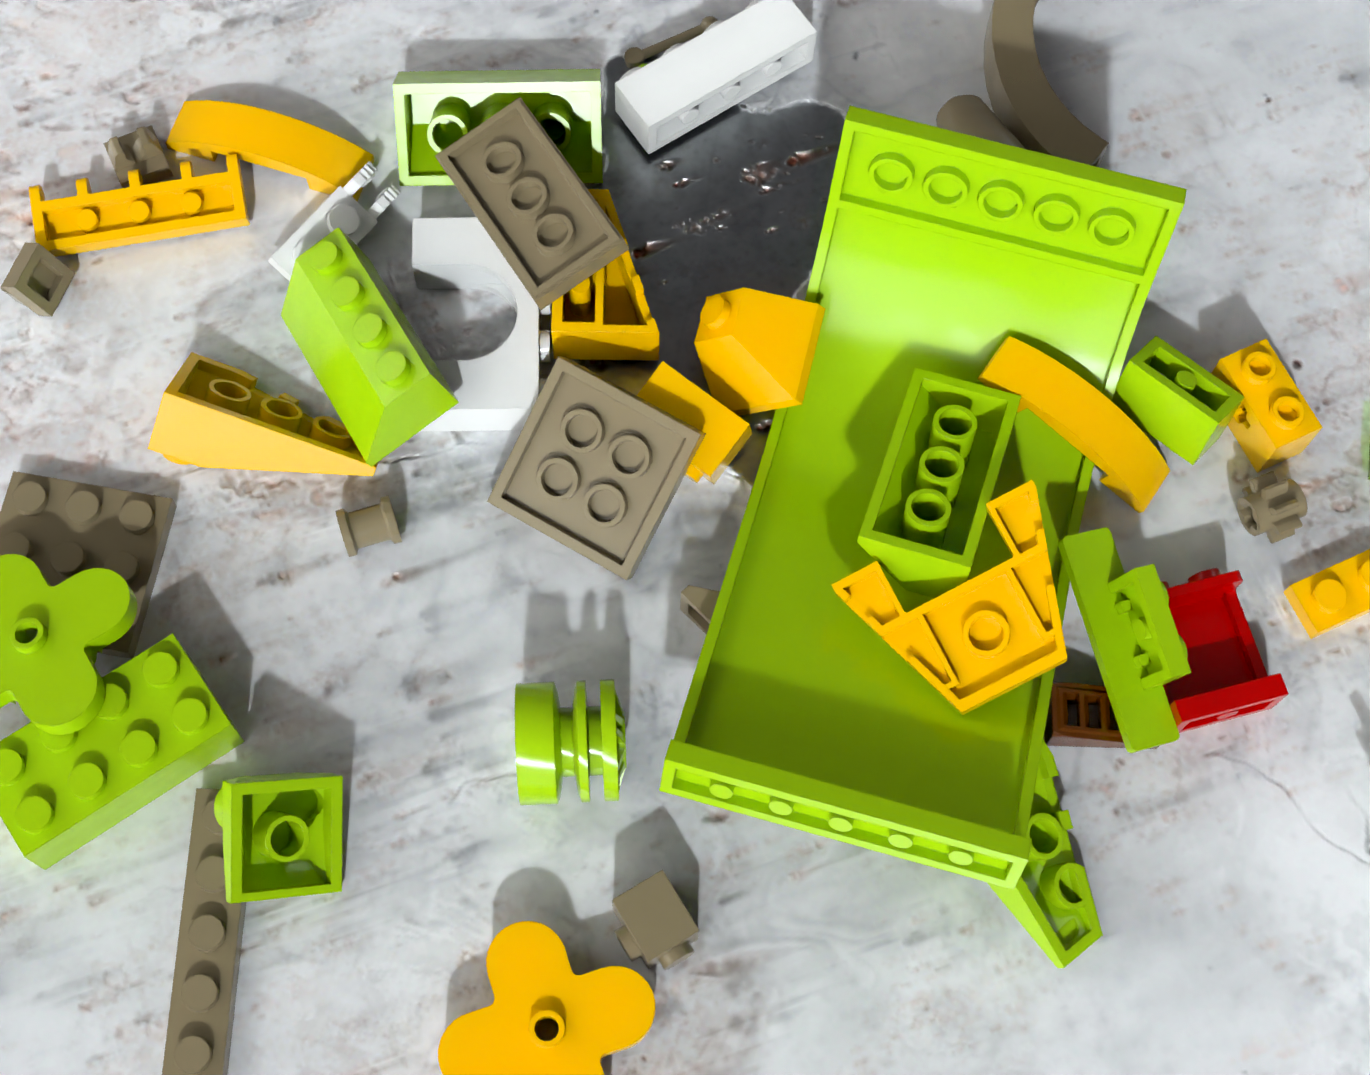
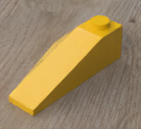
M193 352L190 353L163 393L148 449L161 453L167 460L181 465L193 464L205 468L374 476L378 465L376 463L371 467L366 463L342 422L330 416H318L314 419L303 413L301 408L298 407L300 400L282 393L278 398H274L255 388L258 379L255 376Z

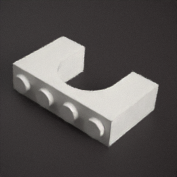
M477 217L413 218L411 265L417 289H480L488 291L503 299L517 316L510 336L493 352L470 360H434V363L459 403L420 432L522 430L547 378L541 379V362H551V331L541 330V315L551 314V304L540 310Z

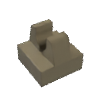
M152 125L139 127L136 129L137 131L121 137L115 136L103 143L122 188L130 187L128 179L129 170H140L143 185L156 183L173 176Z
M25 242L0 288L15 301L28 307L37 315L52 317L75 272L39 243Z

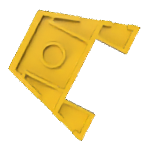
M1033 480L986 503V509L1013 557L915 609L904 612L878 561L831 584L836 595L962 715L1067 662V652L1038 493Z

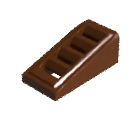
M1053 682L1044 732L1047 746L1125 748L1120 731L1111 730L1109 705L1111 703L1105 686ZM1067 704H1076L1077 726L1068 725ZM1088 705H1097L1098 728L1089 727Z

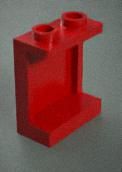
M1219 568L1207 569L1187 579L1188 583L1169 587L1167 581H1161L1168 592L1169 608L1177 632L1186 644L1187 661L1192 672L1163 685L1179 733L1272 709L1289 694L1281 673L1267 675L1236 593L1237 587L1243 582L1239 570L1221 574Z

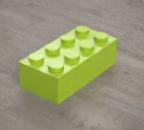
M173 633L102 677L105 686V698L98 715L84 728L70 734L53 735L43 732L30 722L0 741V817L23 856L42 869H48L245 742L195 663Z

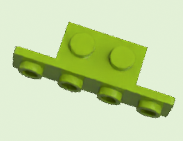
M1106 527L1063 537L1058 541V547L1127 752L1135 753L1178 740L1180 734L1163 685L1192 672L1187 661L1186 644L1177 632L1169 608L1167 589L1160 581L1155 565L1150 564L1137 567L1125 573L1111 531Z

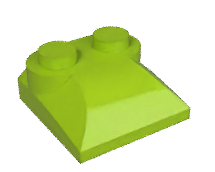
M296 772L241 776L223 781L222 787L215 798L214 814L217 822L223 828L226 902L233 904L342 892V775L335 773Z

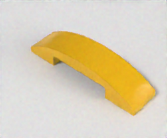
M184 101L165 142L168 149L215 162L218 153L222 155L237 153L240 160L306 178L309 189L329 195L339 186L343 188L369 161L371 163L375 161L374 155L361 147L309 123L273 111L224 101ZM363 187L352 196L357 202Z
M1011 336L1005 338L977 378L987 387L1020 395L1021 399L1017 412L1026 408L1031 410L1104 471L1099 481L1138 513L1145 511L1170 472L1167 463L1154 444L1109 398L1057 360Z

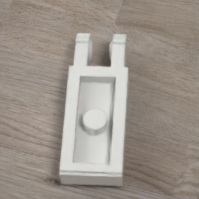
M369 161L343 188L339 186L269 258L268 262L290 281L297 257L338 227L357 245L378 223L376 218L402 191L394 184L386 187L376 197V202L366 211L352 196L375 177V172L378 168Z

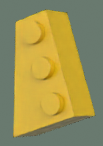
M588 189L628 245L609 190ZM629 250L552 302L551 335L554 359H557L558 356H565L569 359L659 361L660 333L656 321L652 318L644 296V288L639 274L637 275Z

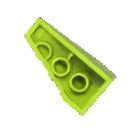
M1043 739L1027 838L1032 839L1029 860L1014 890L991 883L987 884L1057 968H1065L1103 936L1085 868L1076 863L1067 830L1073 829L1069 810H1061L1052 778L1059 776L1054 756Z

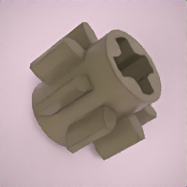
M1273 471L1249 480L1250 486L1242 489L1245 496L1238 499L1237 502L1238 515L1247 532L1253 536L1266 532L1272 544L1295 535V529L1303 525L1299 518L1306 516L1308 510L1307 501L1300 486L1292 479H1284L1278 482Z

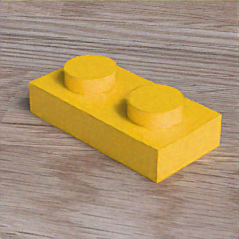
M1370 549L1293 583L1283 592L1310 639L1370 612Z

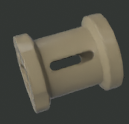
M389 495L381 497L380 504L352 512H347L344 508L335 511L349 557L357 555L360 548L391 540L394 544L402 542Z

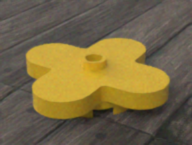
M534 921L516 922L505 927L495 936L487 952L486 969L494 994L493 1004L458 1017L446 1028L439 1043L438 1062L443 1075H604L601 1061L605 1056L635 1046L650 1031L655 1017L654 994L648 982L639 973L623 966H607L582 975H575L571 970L561 939L551 928ZM547 1018L555 1020L559 1026L557 1036L550 1041L539 1039L536 1036L537 1024Z

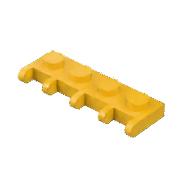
M237 153L226 155L227 172L195 177L192 162L186 161L180 162L182 179L143 185L139 169L129 170L128 179L130 187L92 193L87 177L76 179L77 196L45 201V194L41 185L29 186L36 243H39L55 257L248 226L250 222Z

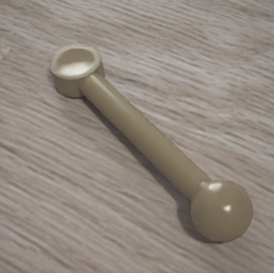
M707 16L702 19L700 25L641 50L638 47L629 48L624 55L625 64L630 69L644 64V59L661 53L675 44L684 43L701 35L707 27L718 20L713 16Z

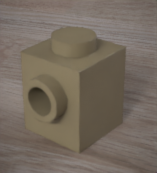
M663 869L612 900V910L622 925L614 933L631 962L641 957L648 970L661 963L664 970H668L695 952L691 943L698 940L699 929Z

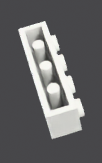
M753 0L742 12L726 21L718 20L712 23L701 35L685 44L678 43L671 46L660 58L644 67H634L628 70L619 81L615 82V111L649 155L813 61L817 31L792 0Z

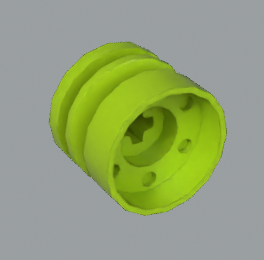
M614 679L600 680V706H587L586 680L576 682L572 707H560L558 692L554 682L516 683L515 751L520 805L558 804L563 777H575L581 802H590V776L603 775L605 801H619V790L625 769L627 768L624 710L615 690Z

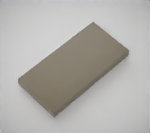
M521 97L435 155L540 310L629 250L623 237Z

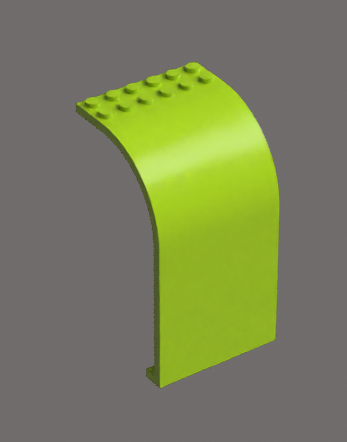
M849 106L842 131L818 248L805 301L817 303L825 308V313L802 405L775 410L761 462L674 739L670 740L665 756L659 791L1005 888L1015 889L1029 860L1032 839L1027 838L1055 668L962 715L836 595L831 584L876 561L857 543L858 535L915 367L985 386L977 378L1005 338L1011 336L1057 360L1112 401L1140 314L1185 204L1187 189ZM1026 408L1016 414L992 500L1030 480H1033L1036 485L1061 625L1063 626L1070 580L1058 547V541L1065 536L1079 533L1094 463L1031 410ZM989 513L986 517L968 580L1013 557ZM880 565L904 612H909L934 599L905 590Z

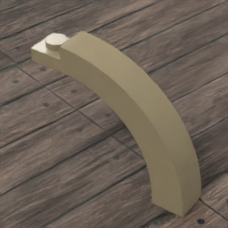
M994 0L984 40L983 63L986 88L994 114L1026 149L1099 167L1109 142L1084 126L1070 113L1055 94L1041 68L1033 34L1034 10L1039 0Z

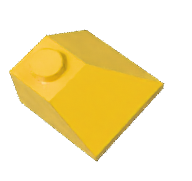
M745 287L707 296L700 313V322L694 344L711 396L738 416L802 405L825 308L817 303Z

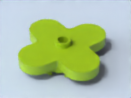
M18 554L0 555V708L10 702L14 704L18 702L24 714L37 728L53 735H65L76 732L87 726L98 715L105 698V686L94 665L97 653L100 652L102 654L103 648L121 638L130 629L137 614L136 596L121 575L110 569L92 568L81 571L56 586H51L46 576L31 559Z

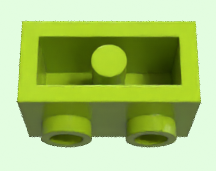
M1156 335L1129 360L1118 380L1112 402L1138 427L1194 465L1220 438L1243 401L1244 396Z

